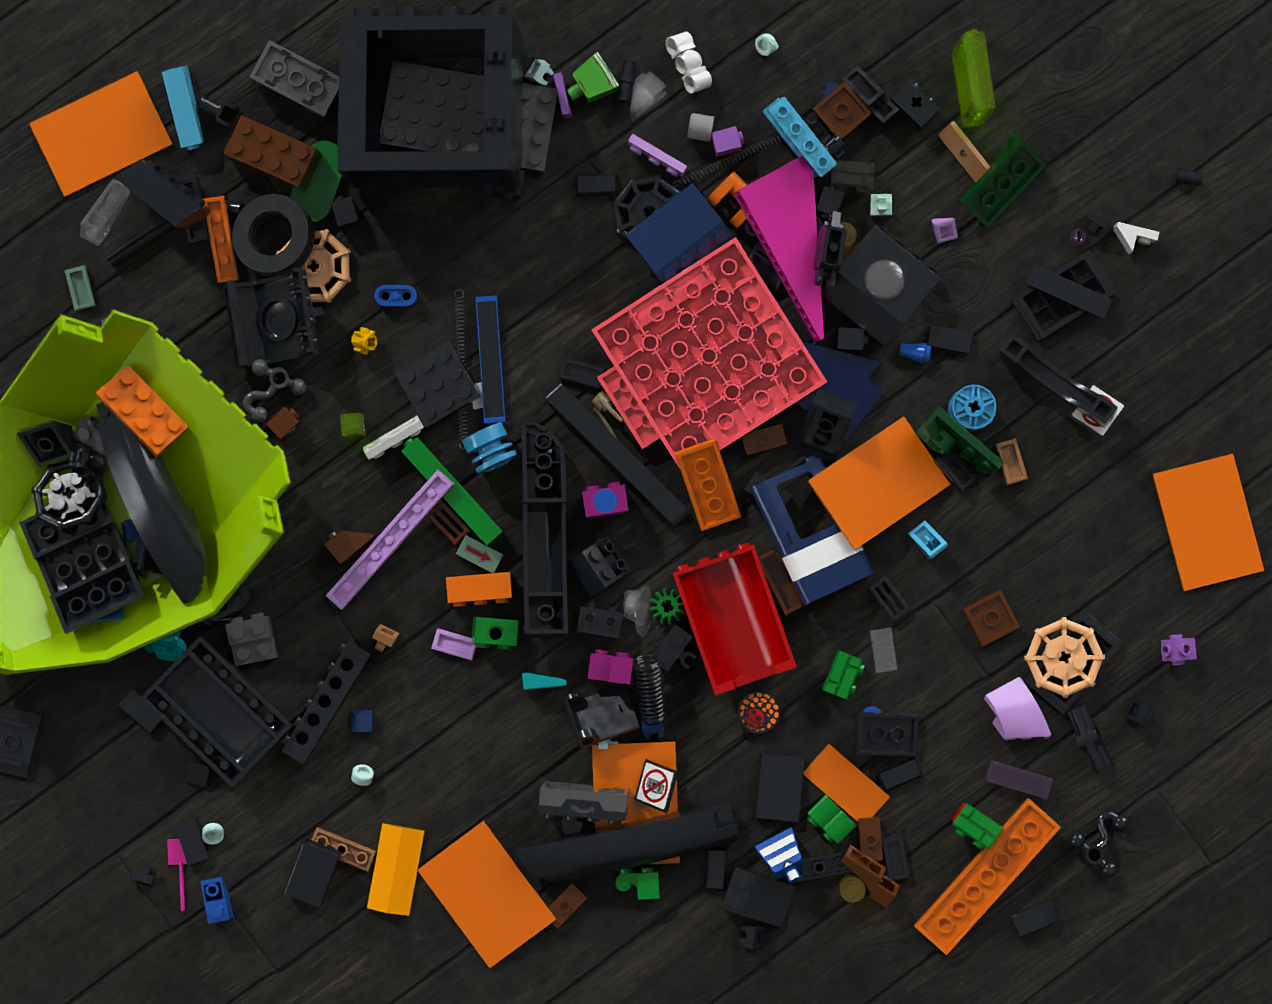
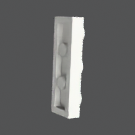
M418 415L364 446L363 450L367 458H379L385 453L386 449L390 447L395 448L402 444L403 439L408 436L414 437L419 434L424 426Z

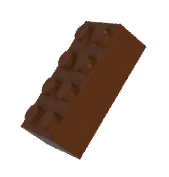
M242 115L223 153L230 160L305 192L322 156V153L317 148Z

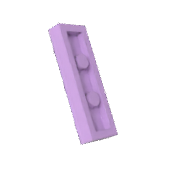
M634 134L629 138L628 145L631 146V151L638 155L643 153L649 157L648 160L657 166L661 164L667 168L666 171L671 175L683 177L687 170L685 164Z

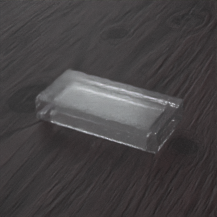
M892 629L871 630L870 637L876 673L897 670Z

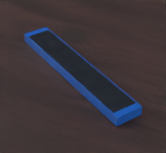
M497 295L476 297L484 424L506 422Z

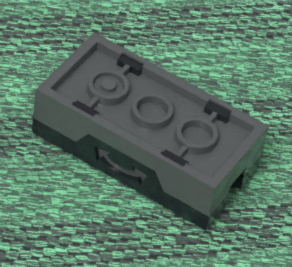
M270 40L249 76L253 83L325 121H328L334 110L333 104L337 97H339V76Z
M544 781L540 788L538 814H544L543 817L556 818L557 815L565 816V819L578 820V817L587 818L586 820L590 822H599V819H606L608 823L620 824L621 821H625L627 816L629 789L601 788L595 791L593 785Z

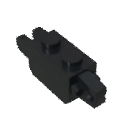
M830 212L828 221H825L823 226L819 228L813 270H815L814 285L820 286L823 272H827V288H833L836 273L840 271L842 266L847 231L840 224V212Z

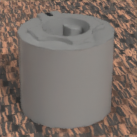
M692 113L687 137L710 142L714 116Z

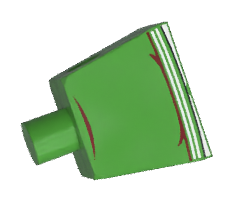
M597 52L572 74L575 85L568 88L566 92L572 101L583 95L586 101L590 103L617 92L619 84Z

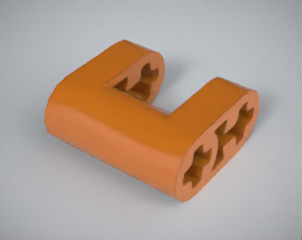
M733 172L706 200L715 207L728 193L736 199L734 193L747 186V184ZM742 208L729 221L735 229H738L747 220Z

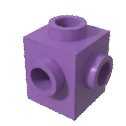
M1182 634L1169 635L1170 639L1161 640L1163 661H1171L1172 665H1183L1185 660L1197 659L1195 638H1183Z

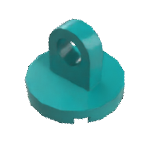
M182 629L144 646L148 653L151 654L153 652L157 658L166 661H176L187 650L185 642L180 638Z

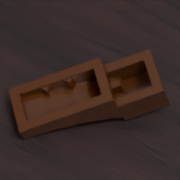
M850 844L841 862L861 878L870 891L869 897L887 908L896 897L900 885L884 875L886 867Z

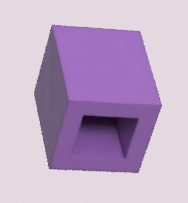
M736 126L711 133L716 157L741 151V144H744L742 132H738Z

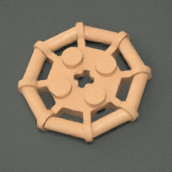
M325 229L324 231H315V239H321L320 243L313 246L310 256L301 266L302 270H306L308 287L321 288L323 294H310L311 302L330 303L337 293L348 282H351L349 261L351 251L340 243L330 233V230ZM290 240L280 251H277L276 255L287 247V245L290 243ZM326 241L338 252L332 255L324 248ZM341 258V274L335 272V260ZM312 261L319 265L315 272L308 269V265H311ZM333 277L339 278V280L327 292L325 285L328 284Z
M1062 617L1061 620L1040 629L1036 628L1028 653L1024 656V660L1027 661L1036 681L1035 685L1038 688L1042 687L1062 695L1063 698H1068L1069 695L1090 686L1093 687L1102 661L1105 659V655L1102 654L1093 633L1094 630L1091 627L1087 628L1067 620L1066 617ZM1061 629V636L1051 640L1046 637V635ZM1067 629L1082 634V636L1078 640L1067 636ZM1086 639L1094 655H1087L1082 644ZM1041 640L1046 643L1044 652L1041 656H1036ZM1063 651L1065 654L1070 655L1066 664L1064 661H1059ZM1087 659H1094L1087 676L1083 672ZM1036 660H1042L1047 671L1043 676ZM1079 675L1083 679L1068 686V680ZM1050 676L1057 677L1062 680V686L1047 681Z

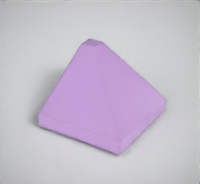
M954 218L931 220L937 243L958 238Z

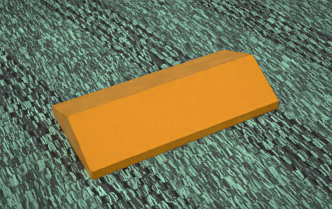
M382 823L367 905L368 909L390 914L410 915L424 830Z

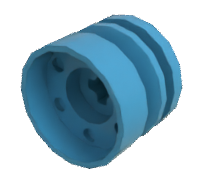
M973 384L963 387L952 396L948 403L947 411L968 432L980 430L992 421L996 414L997 405L995 397L990 390ZM976 403L975 407L978 408V410L972 413L971 408L968 407V405Z
M502 422L486 427L462 440L468 454L475 452L479 454V456L471 461L472 464L483 463L475 468L477 474L496 470L517 456L515 450L505 452V450L513 446L511 442L504 444L500 442L508 435Z

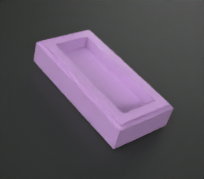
M437 628L431 649L472 661L477 643H472V638Z

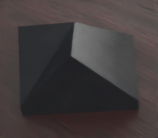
M52 420L17 433L39 468L68 459L71 452L75 453L72 425Z

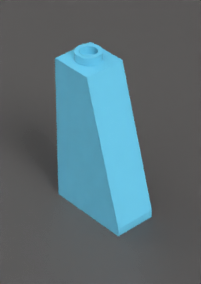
M188 65L163 71L162 75L181 148L187 147V150L200 148L199 144L203 143L204 139Z

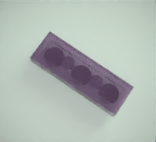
M990 760L984 780L1047 799L1053 779Z

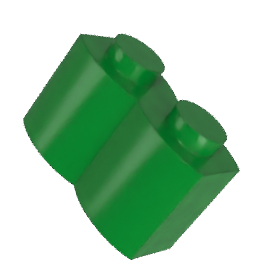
M826 794L807 812L810 815L808 820L816 828L820 825L825 830L823 835L831 843L833 841L839 843L856 826Z

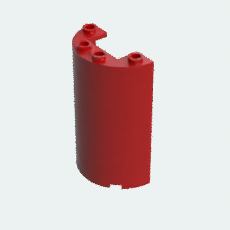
M749 542L736 546L738 550L730 553L729 550L717 553L718 558L713 560L706 557L697 560L698 565L689 567L687 563L676 567L677 572L673 573L715 695L797 667L755 546H750Z

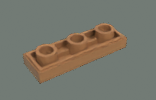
M954 121L938 134L975 183L990 168L989 164Z
M319 827L316 828L312 837L313 841L338 851L339 846H344L346 851L341 853L339 860L367 872L369 871L376 854L375 850Z

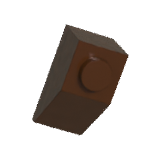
M334 531L326 538L328 542L324 545L337 561L343 565L376 537L371 533L349 531L337 533V531Z

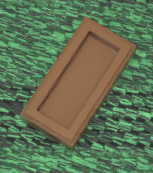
M1016 438L995 444L997 455L1004 462L1001 468L1006 484L1010 485L1027 480L1028 476Z

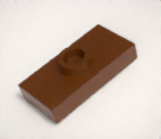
M782 424L749 432L741 437L746 455L787 445Z
M880 817L858 818L860 851L875 861L883 860Z
M573 883L548 907L556 917L552 924L557 929L587 899V896Z

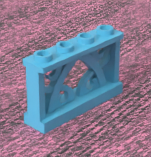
M785 97L777 98L762 111L797 157L803 155L813 168L814 178L818 175L822 177L837 164Z

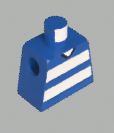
M792 828L755 846L760 857L778 879L786 876L790 884L796 883L801 879L797 869L803 867L804 862Z

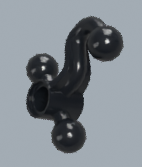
M1104 811L1096 819V826L1101 836L1096 845H1088L1085 842L1084 835L1080 832L1070 834L1068 841L1071 847L1082 850L1081 858L1085 863L1098 865L1101 874L1106 878H1111L1117 873V866L1112 861L1104 860L1105 853L1103 849L1109 842L1105 820H1112V825L1117 831L1126 830L1129 826V820L1122 814L1118 815L1113 811ZM1091 849H1094L1097 853V857L1093 861L1089 858V851Z

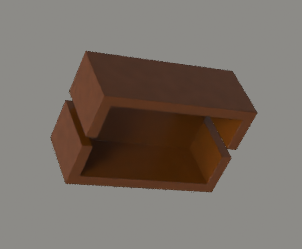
M776 547V553L772 549L758 558L766 581L784 615H787L803 606Z

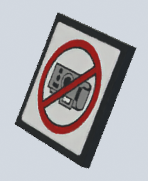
M1092 381L1088 389L1102 395L1118 407L1117 413L1105 429L1075 408L1072 409L1068 417L1104 440L1128 405Z
M645 759L634 800L668 813L679 772Z

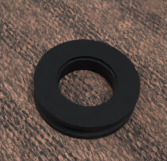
M279 194L263 195L249 202L237 216L232 232L233 247L243 264L258 274L267 277L286 274L293 268L301 267L310 256L315 241L314 224L308 212L291 198ZM270 217H286L292 227L290 243L277 255L267 256L261 254L256 247L255 240L260 225Z

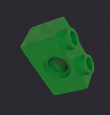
M473 617L471 642L477 643V647L489 648L490 644H496L498 649L511 650V646H517L519 620ZM494 627L500 631V636L496 640L490 637V630Z

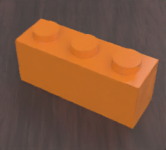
M511 572L446 577L448 603H453V607L466 606V602L474 601V605L487 604V600L494 599L496 603H508V598H513Z

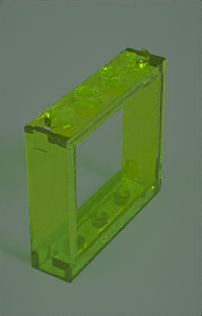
M972 29L962 34L952 52L963 128L984 125L995 109L984 31L978 32L977 29Z

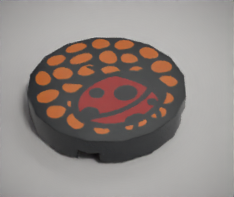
M761 691L745 695L739 702L737 709L738 720L742 727L756 734L766 733L774 728L780 714L776 700L768 693Z

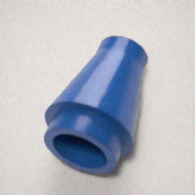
M902 343L900 356L922 364L924 362L929 363L932 346H928L927 343Z

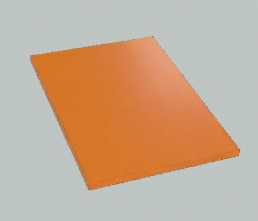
M138 71L29 123L64 197L173 145Z
M902 417L807 481L854 550L951 485L942 471L933 462L934 459L905 417Z
M1233 454L1152 474L1183 591L1264 571Z
M675 741L608 744V749H599V744L592 745L594 790L598 791L601 788L629 789L627 816L625 821H621L620 824L678 812L677 780L668 813L634 800L645 759L676 770ZM599 819V822H595V828L618 825L608 823L606 819ZM680 856L650 864L680 863Z
M482 821L418 869L420 875L489 968L556 920V917L485 821Z

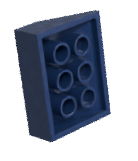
M693 183L625 234L661 285L734 238L724 222Z

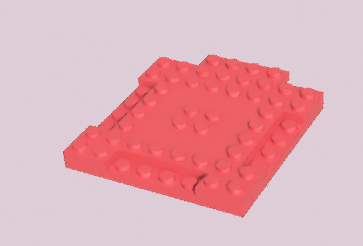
M736 237L592 329V332L614 365V367L599 375L597 379L641 448H645L660 438L678 467L679 464L674 452L714 438L720 451L827 383V380Z

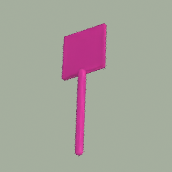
M167 839L168 865H179L181 911L184 912L183 864H187L179 839Z

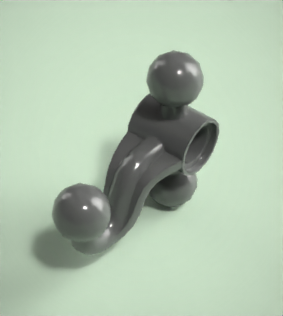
M256 360L252 363V372L257 376H268L271 384L267 391H252L244 397L243 407L251 415L253 421L262 423L267 419L268 412L264 407L254 408L251 404L254 399H270L278 388L285 386L289 387L294 395H302L306 391V383L301 379H290L283 367L271 369L264 360ZM281 372L285 375V379L279 383L273 380L274 374Z

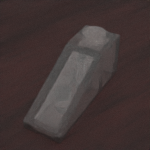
M112 179L82 220L80 237L100 246L110 232L131 191L121 182Z

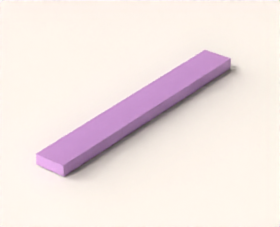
M438 469L326 596L341 610L344 609L454 483Z

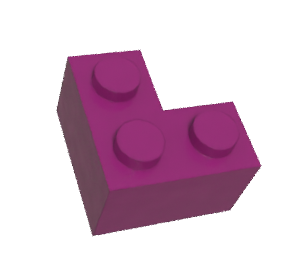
M596 649L595 653H591L588 679L630 684L633 658H629L630 653L617 652L616 656L608 655V651Z

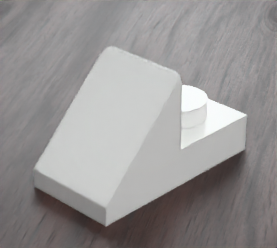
M1117 222L1113 228L1128 254L1133 252L1136 239L1140 244L1150 245L1155 243L1159 236L1157 231Z

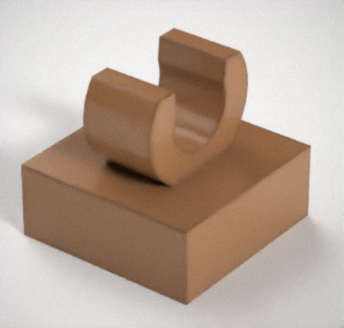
M380 624L372 637L378 641L375 649L383 652L387 645L392 647L400 633Z

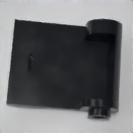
M625 684L586 698L581 693L571 692L563 699L578 747H589L640 728Z

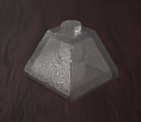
M648 72L646 75L642 73L634 80L635 84L633 85L630 108L632 121L636 120L666 95V85L652 72Z

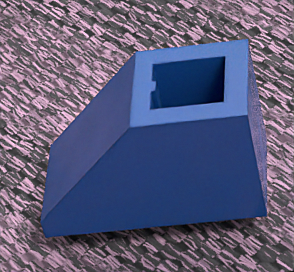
M218 877L200 881L208 924L230 920L234 917L230 895L223 878Z

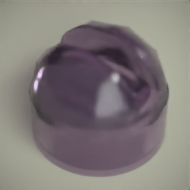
M1077 228L1070 233L1069 240L1072 245L1081 246L1086 242L1087 234L1083 229ZM1077 232H1080L1081 242H1078Z

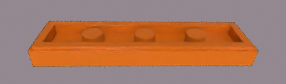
M225 195L203 199L206 202L205 205L211 209L206 217L217 281L221 283L239 280Z

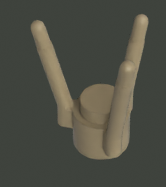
M601 391L591 401L595 406L593 410L598 414L606 429L617 438L601 411L604 413L609 411L620 422L623 419L612 408L613 403L608 394Z

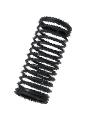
M651 654L639 656L633 661V668L635 669L640 719L646 723H658L665 720L668 715L660 658ZM653 658V659H657L658 662L655 661V660H642V659ZM642 662H655V664L637 665ZM654 670L652 673L639 674V672ZM652 674L656 675L653 677L639 678L640 676H648ZM657 679L655 681L639 682L642 680ZM657 683L656 685H648V686L641 687V685H643V684L646 685V684ZM653 687H656V688H657V689H655V690H645V691H641L642 689H649V688H653ZM658 692L656 694L641 695L643 693ZM659 696L657 698L642 699L644 697ZM654 700H660V701H658V702H650V703L643 704V702H645V701H646V702H649V701H654ZM660 711L663 712V713H661L660 715H657V716H652V717L643 716L644 714H655V713H658V712H660ZM665 713V715H664L663 717H661V718L649 720V719H651V718L660 717L661 715H663V714Z

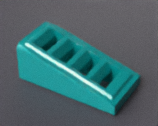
M522 673L525 690L567 685V680Z

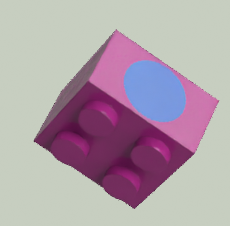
M620 482L607 484L608 488L599 489V485L586 487V491L582 492L586 518L591 519L629 513L625 485L620 486Z

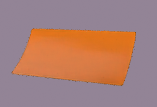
M830 744L824 748L803 772L804 776L857 822L858 818L873 817L890 798L888 794Z

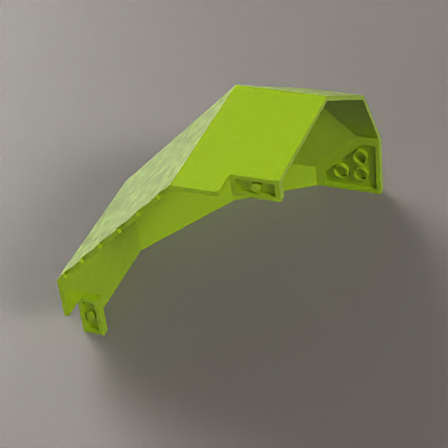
M115 310L111 312L101 327L60 315L0 400V674L8 675L110 662L217 614L283 534L277 499L290 484L284 451L278 445L273 447L266 440L268 436L256 424L251 425L244 418L246 414L234 402L230 404L222 397L224 393L212 381L208 383L201 376L202 371L190 359L186 361L179 355L181 350L168 338L164 340L157 333L159 329L151 322ZM128 365L189 426L180 437L161 453V457L189 509H193L207 555V576L203 577L202 590L199 595L187 605L181 602L164 576L150 573L146 579L139 576L145 597L123 607L124 620L91 623L65 634L51 601V594L38 562L32 555L19 523L35 515L36 508L31 489L36 486L47 470L48 465L39 468L17 433L21 430L55 420L72 425L74 434L80 419L87 414L95 416L100 420L96 405L101 401L95 395L96 392ZM70 458L65 459V460H62V461H59V462H56V463H52L51 465L57 464V463H60V462L67 461V460H69ZM109 467L103 474L106 494H108L106 503L124 538L121 522L131 519ZM73 468L66 469L57 473L59 474V476L68 474L72 472ZM88 473V474H86V475H81V476L87 478V477L90 476L91 474ZM53 475L52 478L49 480V482L47 483V485L45 486L44 489H49V488H50V487H49L50 482H51L52 480L56 479V478L54 477V475ZM95 482L91 484V487L96 486ZM75 491L67 492L66 496L71 498ZM42 496L44 508L49 505L48 496ZM137 540L126 543L132 558H134Z

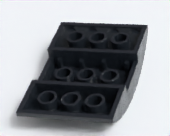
M96 486L92 487V493H96ZM92 500L91 502L88 501V503L86 504V512L91 506V504L94 502V500ZM106 501L103 502L92 518L93 522L68 528L64 532L58 531V528L43 520H38L35 515L19 522L32 555L38 562L51 594V601L65 634L145 597L128 547ZM54 511L50 515L60 519L62 514ZM82 514L70 516L68 519L82 516Z

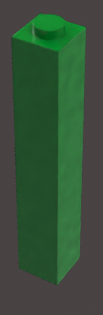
M411 437L402 445L404 449L401 452L427 480L439 469L454 483L443 498L487 546L503 533L499 526L418 437L415 439Z

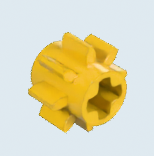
M361 327L360 331H354L351 342L355 346L353 350L368 355L369 350H375L378 341L374 335L375 331Z

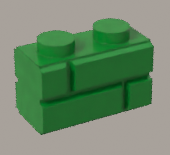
M837 650L822 690L844 699H848V696L852 697L857 686L853 684L856 676H861L865 666L861 664L863 660Z
M967 803L952 824L957 827L956 833L965 839L967 836H970L975 840L973 844L983 851L985 848L991 850L1005 829Z

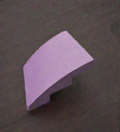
M1020 677L986 694L984 699L996 714L993 725L1004 740H1015L1017 738L1031 739L1032 737H1044L1046 739L1051 736L1047 722L1037 702Z

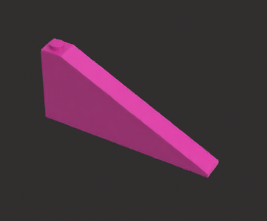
M802 155L736 191L734 196L813 341L818 342L824 339L821 284L820 286L814 285L815 270H813L818 240L814 175L812 172L813 168Z

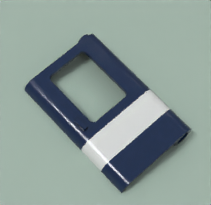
M816 455L804 459L805 464L750 488L803 605L874 573L862 545L854 550L830 514L832 526L805 539H800L777 490V486L806 472L813 478L826 469L822 458H817Z

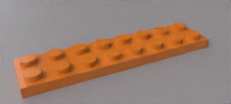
M1029 798L1023 802L1002 826L1005 829L991 850L985 848L984 851L981 849L914 924L916 929L946 955L1061 828Z

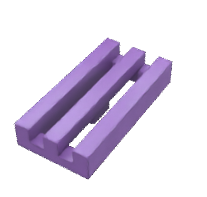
M561 72L556 73L553 77L561 112L565 119L571 118L572 113L564 77Z

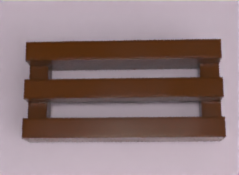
M442 500L426 515L454 545H457L471 531ZM440 507L464 529L462 533L441 513ZM434 512L458 535L456 539L432 515Z

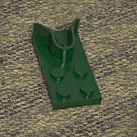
M1014 133L1009 134L1010 137L1005 150L998 156L995 163L960 199L987 228L1047 166Z
M938 407L916 431L917 436L931 449L940 454L949 455L955 448L960 452V457L976 466L975 469L983 476L990 477L1004 464L999 457L941 407Z

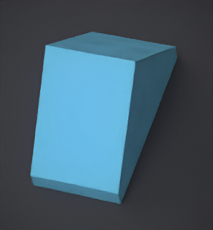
M923 521L908 533L927 559H932L949 546L926 521Z

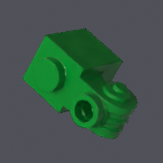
M643 867L638 872H632V868L619 870V875L616 878V887L619 890L627 891L632 884L637 887L638 900L659 898L658 870L654 871V867Z

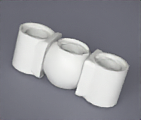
M683 32L668 37L665 43L666 49L671 54L672 59L676 58L675 65L677 70L684 75L682 80L686 90L689 93H694L709 88L712 84V78L706 67L702 66L700 54L693 50L696 46L691 34Z

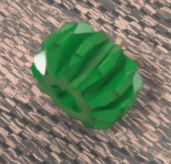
M666 588L663 589V597L659 592H656L655 595L659 598V601L651 599L650 602L657 604V607L649 608L650 611H658L653 615V618L655 619L662 615L660 619L661 624L664 622L665 617H668V624H672L671 616L676 621H679L680 618L675 613H685V611L678 609V606H684L683 602L677 603V600L681 599L680 594L674 598L675 590L672 589L670 596H667ZM666 600L671 601V606H673L672 611L668 610L669 613L664 612V607L661 606L662 602L666 603Z

